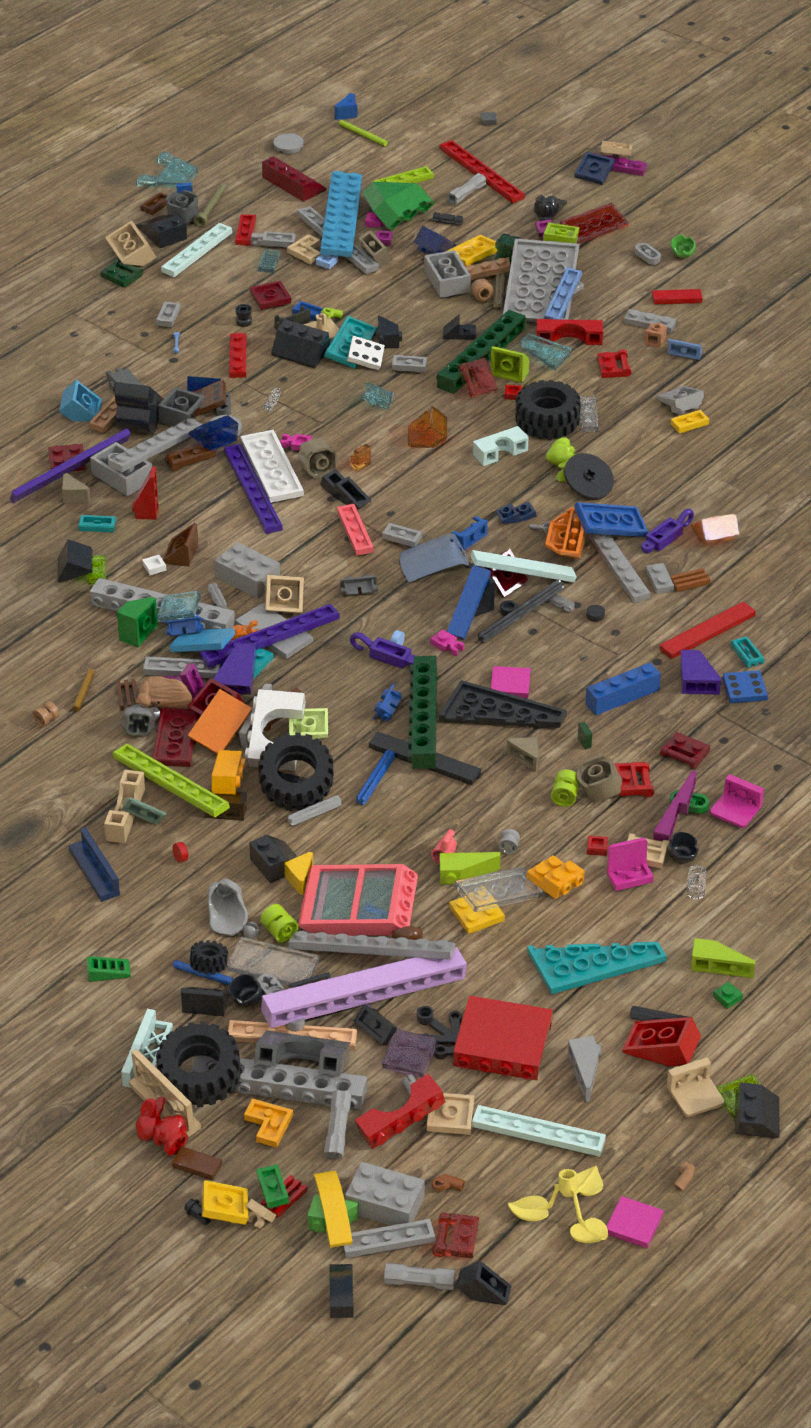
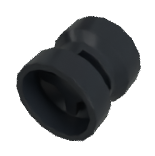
M247 304L236 306V324L240 327L250 326L252 324L251 306Z

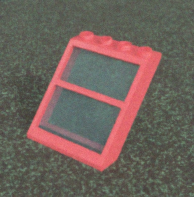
M403 864L312 865L309 868L298 926L308 933L325 932L332 935L343 933L347 936H392L393 930L396 932L402 927L410 926L418 874Z

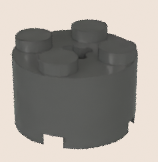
M182 190V193H177L176 191L170 193L166 198L167 215L179 216L189 225L198 214L196 194L187 190Z

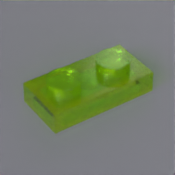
M106 555L93 556V573L87 574L88 585H94L99 578L106 579Z

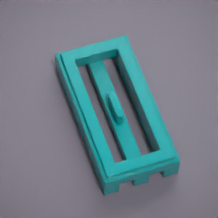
M81 515L78 529L79 531L114 533L117 522L116 517Z
M748 636L731 641L730 646L747 668H751L752 664L754 666H758V663L764 664L765 658Z

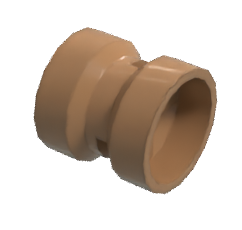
M51 701L46 702L42 708H37L32 712L35 722L41 727L46 726L50 720H55L60 715L58 708Z

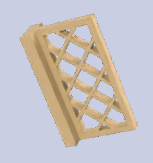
M133 1050L131 1054L135 1077L129 1081V1086L144 1101L148 1098L156 1100L160 1096L165 1097L164 1108L160 1117L164 1118L176 1114L182 1115L187 1126L186 1134L188 1137L200 1130L201 1124L193 1117L192 1103L139 1050Z

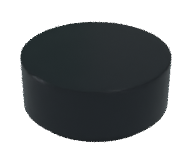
M511 600L503 601L500 604L501 615H507L517 608L518 604Z
M591 605L587 608L586 617L594 622L601 621L605 617V609L600 605Z

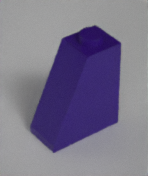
M248 643L236 644L213 679L238 694L251 695L257 657L256 647Z
M681 650L680 674L682 694L720 695L721 678L700 650Z

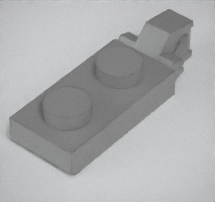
M264 231L263 234L252 233L251 245L256 246L264 245L287 248L295 243L296 240L295 233Z

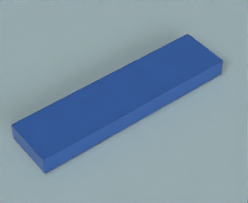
M473 565L448 627V633L465 640L490 577V570Z

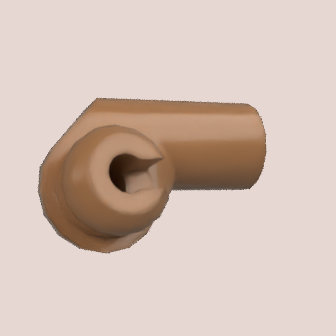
M683 1162L680 1165L679 1170L682 1174L674 1183V1186L680 1191L686 1188L695 1173L694 1165L688 1162Z

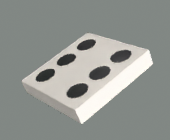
M353 336L347 361L379 371L385 345Z

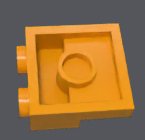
M553 855L528 870L526 878L557 899L583 883L585 870L571 860L564 863Z

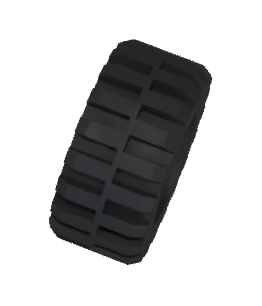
M539 380V382H532L530 385L524 386L516 396L515 420L518 427L524 433H528L529 436H536L538 439L547 438V440H552V438L559 439L573 432L580 423L581 398L574 388L571 389V386L568 384H563L560 381L554 382V380Z
M295 732V735L286 733L283 738L279 736L274 738L273 744L268 743L265 746V751L261 752L260 761L258 762L261 790L266 794V798L270 802L274 800L276 806L281 807L283 805L285 810L290 811L292 808H297V811H299L303 807H309L315 802L323 801V796L326 797L329 794L330 787L333 785L334 767L329 749L326 745L322 746V741L318 738L314 740L312 735L309 734L302 736L301 732ZM293 760L304 761L315 770L309 779L299 783H292L282 779L277 771L282 765Z
M191 1022L185 1027L181 1025L176 1028L174 1033L171 1031L166 1035V1040L163 1039L157 1050V1069L192 1105H197V1108L204 1107L203 1105L206 1104L214 1105L217 1100L223 1101L227 1098V1093L231 1094L236 1089L235 1085L239 1083L241 1073L239 1048L234 1037L229 1036V1032L226 1029L222 1028L220 1030L219 1025L213 1023L207 1025V1022H200V1024ZM194 1056H209L218 1061L212 1069L204 1073H188L180 1068L183 1062Z

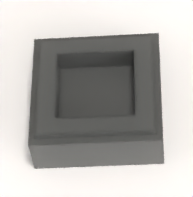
M481 112V125H497L495 112Z

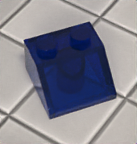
M423 225L414 240V243L418 245L417 249L424 253L429 251V255L445 252L457 246L446 237Z
M227 415L189 431V435L211 451L237 441L239 423Z

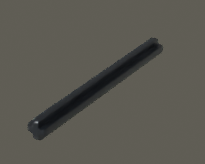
M556 580L478 634L479 641L482 643L487 642L563 590V582Z

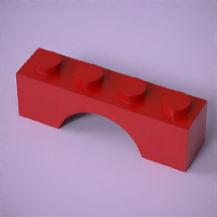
M537 319L536 344H553L560 338L574 337L582 340L586 345H602L603 320Z
M429 1074L410 1084L411 1095L408 1102L402 1108L392 1112H382L372 1108L355 1119L359 1133L372 1149L384 1144L394 1135L403 1132L405 1128L422 1120L424 1116L439 1109L446 1103L442 1089Z

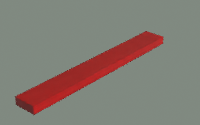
M453 140L440 144V150L472 174L480 173L484 175L486 184L511 203L525 199V194Z

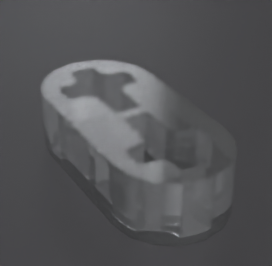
M694 865L688 870L687 895L691 899H701L705 895L707 872L703 866Z

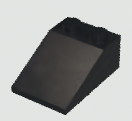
M161 215L136 224V227L160 249L187 239V224L176 215Z

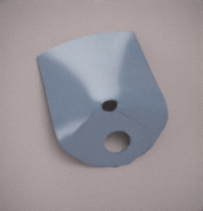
M452 533L442 535L400 553L401 568L408 582L455 565L465 564L469 566L467 555L460 541Z

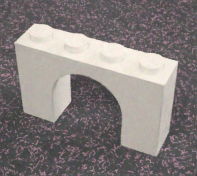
M258 689V695L254 696L253 700L255 714H251L250 724L253 727L252 731L249 730L248 732L250 746L245 750V759H248L249 767L258 768L261 752L265 751V746L268 743L273 744L262 734L267 723L276 718L303 719L306 703L304 693ZM297 760L289 761L279 769L295 771Z

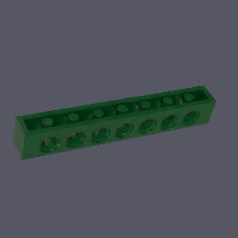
M512 310L502 314L497 321L493 322L487 330L483 331L455 359L438 372L436 376L437 388L452 394L460 390L491 361L492 346L504 349L525 330L526 316Z
M414 656V664H410V675H413L410 676V687H413L410 688V699L413 700H409V710L413 712H409V736L412 737H408V761H412V769L436 768L437 656Z

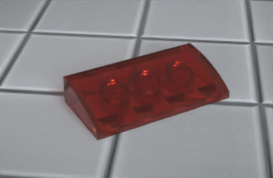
M612 203L560 221L561 225L579 227L577 244L629 226L628 221Z

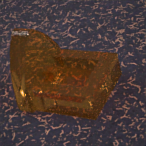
M362 445L354 450V456H350V464L354 470L360 471L371 464L370 445Z

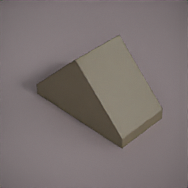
M65 473L62 485L63 504L90 503V488Z
M537 737L509 738L507 740V755L535 772L539 768Z

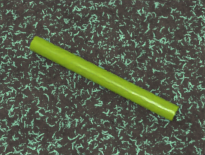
M344 120L339 121L340 126L380 145L387 146L388 141Z

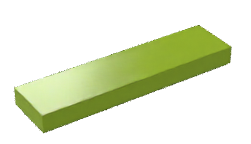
M425 166L374 180V182L418 183L433 179L434 173Z

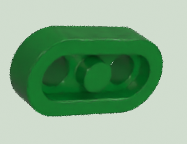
M679 790L673 791L670 794V804L674 800ZM693 792L688 812L698 814L706 812L709 808L708 797Z

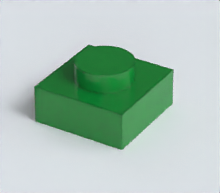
M727 982L713 991V997L728 1009L743 999V993L730 982Z

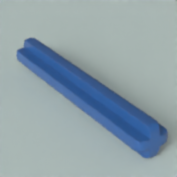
M385 751L357 794V804H366L395 759L394 751Z

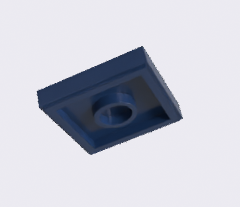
M586 152L574 176L575 178L603 185L615 164V159Z

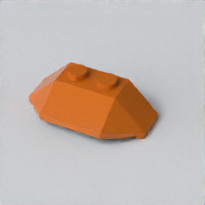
M570 507L567 509V512L560 514L550 522L545 547L561 557L581 559L586 533L574 507Z

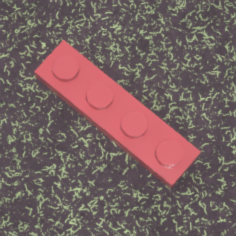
M355 504L337 507V513L356 556L373 553L374 547Z

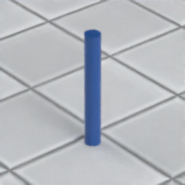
M175 960L173 963V968L229 985L233 980L232 977L216 972L215 974H211V972L204 974L205 972L203 971L199 973L198 969L193 970L190 964Z

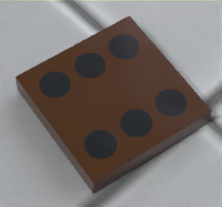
M224 380L193 392L205 396V400L193 412L195 416L226 404V383Z

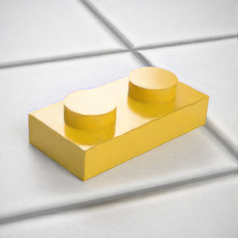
M701 410L672 418L671 425L678 433H683L709 425V418Z

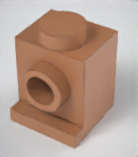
M651 323L645 331L644 345L660 348L666 339L667 326H664L662 323ZM653 336L658 337V340H652L651 338Z

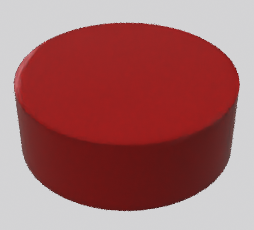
M183 842L174 843L172 850L177 862L187 861L189 855L186 845Z

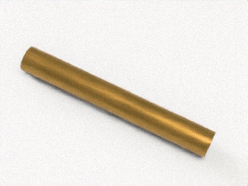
M88 669L72 707L75 712L80 711L95 674L93 669Z

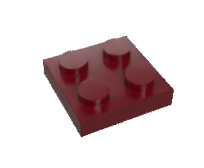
M281 281L250 287V293L260 310L291 303V297Z
M83 444L48 447L50 469L84 452ZM83 465L74 471L86 470V466Z

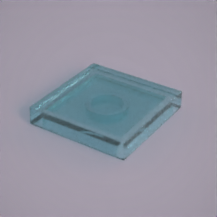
M193 591L164 595L157 615L158 621L163 622L194 617L201 597L200 592Z

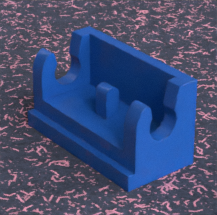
M474 516L472 519L477 523H471L461 533L457 531L451 532L457 536L464 550L487 535L488 521L486 519L483 520L478 516Z

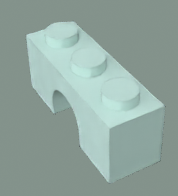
M518 426L473 441V456L483 466L497 462L499 451H508L513 456L528 451L529 437Z

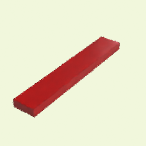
M743 601L660 644L659 650L670 659L681 655V650H690L754 617L756 611Z

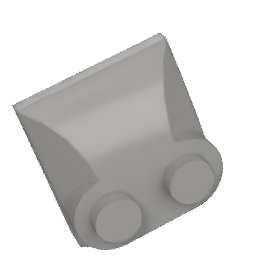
M682 386L656 397L662 403L670 406L671 412L680 415L688 409L699 408V405L702 404L704 393L703 390Z

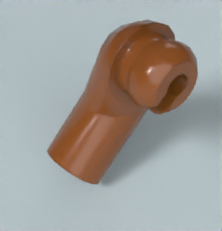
M448 1174L440 1175L432 1180V1188L438 1192L449 1188L462 1191L465 1186V1180Z

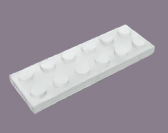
M274 430L240 436L243 448L270 502L304 496V490Z

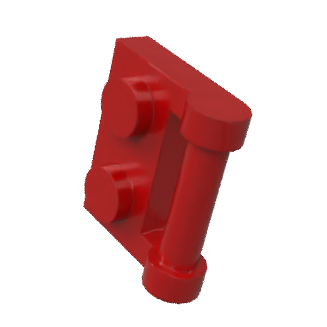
M620 349L618 352L597 353L601 378L628 377L631 375L632 372L628 366V355L625 349ZM616 360L621 361V369L617 368Z
M647 762L614 764L622 778L619 796L644 795L645 797H652L654 795V788L649 777L650 768ZM636 772L641 774L643 785H638Z

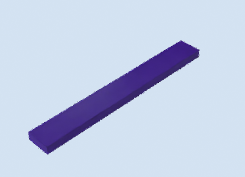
M125 429L14 489L10 500L14 504L63 477L65 473L68 474L90 462V457L113 443L117 442L121 445L127 442L131 434L130 431Z
M241 444L224 447V453L265 534L283 531V525Z
M331 604L229 641L222 650L200 652V658L210 668L224 663L236 644L248 643L255 646L256 650L338 620L340 619V614Z

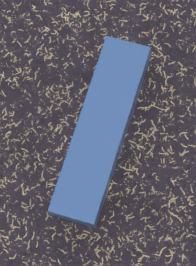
M569 267L566 268L547 308L544 319H562L581 279L582 271Z

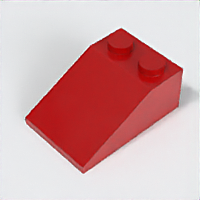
M692 1017L635 1021L622 1051L625 1054L666 1066H682L690 1062L701 1035Z

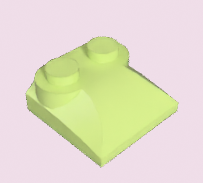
M328 708L305 709L303 719L289 718L290 735H295V732H301L302 736L306 734L312 735V739L327 738Z

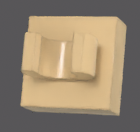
M253 1199L247 1204V1207L252 1210L248 1213L247 1221L251 1223L257 1217L258 1220L254 1226L259 1229L263 1227L265 1219L272 1223L276 1217V1214Z

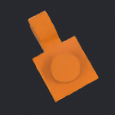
M253 620L248 626H233L235 635L230 641L261 630H254L252 628L258 625V621Z

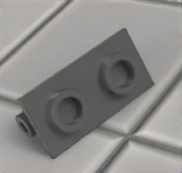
M364 575L355 578L348 576L340 579L341 595H358V589L360 588L362 594L375 593V591H378V585L376 584L377 575Z

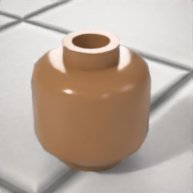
M478 279L471 285V293L477 301L486 302L492 298L494 290L487 280Z

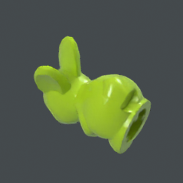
M566 437L556 440L547 451L545 457L551 464L558 466V468H563L556 476L558 482H566L564 477L565 464L572 456L576 455L573 454L575 448L570 446V441Z

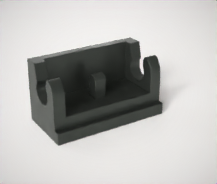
M301 306L299 313L285 318H279V315H275L274 328L277 330L284 319L300 324L310 323V310Z

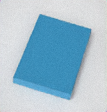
M234 628L201 630L200 633L186 634V631H184V635H179L172 642L170 651L222 650L235 635Z

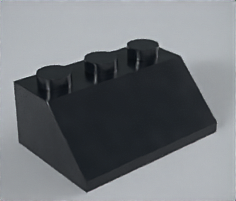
M284 319L277 329L271 355L316 368L330 345L329 332Z

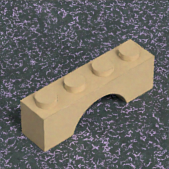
M124 770L119 783L116 808L114 811L109 810L104 823L106 841L126 843L135 815L122 810L123 802L128 797L141 802L145 791L144 772Z

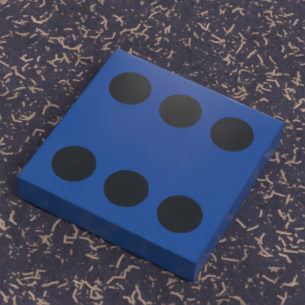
M760 670L723 673L722 678L730 703L764 701L768 699Z

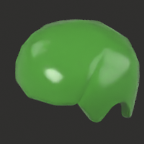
M680 234L671 240V249L675 256L688 258L695 252L696 243L692 237L686 238L683 234Z

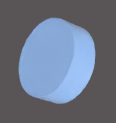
M396 630L391 637V642L403 645L404 632Z

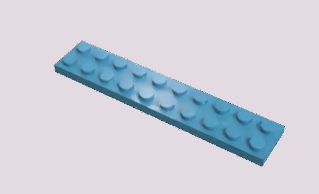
M332 171L320 254L352 257L362 175Z

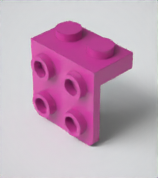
M729 774L725 778L724 793L711 808L710 814L735 826L745 828L763 805L764 788Z
M643 837L612 844L608 847L607 877L615 891L654 881V876L646 863L648 844L646 838Z

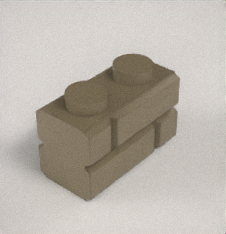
M371 230L359 237L358 241L363 250L379 264V268L391 261L392 257L387 248Z

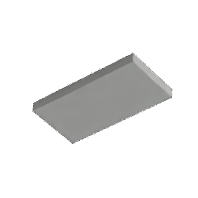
M261 603L237 618L235 625L248 626L251 621L257 620L258 625L252 627L254 630L267 628L287 619L276 612L265 611V605ZM303 632L271 644L268 647L287 659L312 643L313 636Z

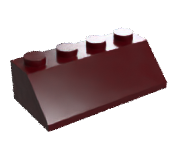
M274 156L262 161V178L303 202L326 191V187Z

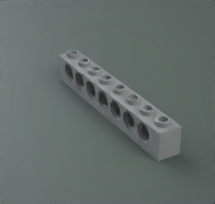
M99 578L90 590L91 605L104 609L118 611L127 601L155 597L158 622L163 623V621L169 620V617L173 616L187 618L189 614H198V616L205 620L200 621L203 624V630L224 629L235 626L234 611L102 578Z
M196 1056L191 1073L198 1074L209 1071L218 1061L209 1056ZM240 1058V1080L235 1085L236 1089L233 1092L331 1106L332 1092L341 1090L351 1093V1110L362 1111L367 1093V1076L346 1073L336 1076L318 1073V1069L277 1064L276 1067L254 1064V1060Z

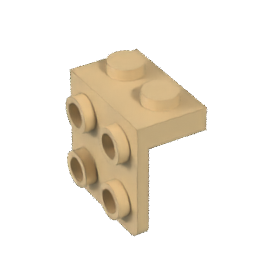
M708 1058L695 1060L668 1070L667 1089L686 1117H692L724 1105L723 1097L710 1079L711 1062Z

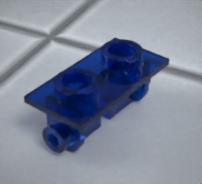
M187 376V391L194 392L220 381L221 378Z

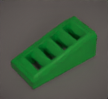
M87 957L89 982L131 977L129 959Z

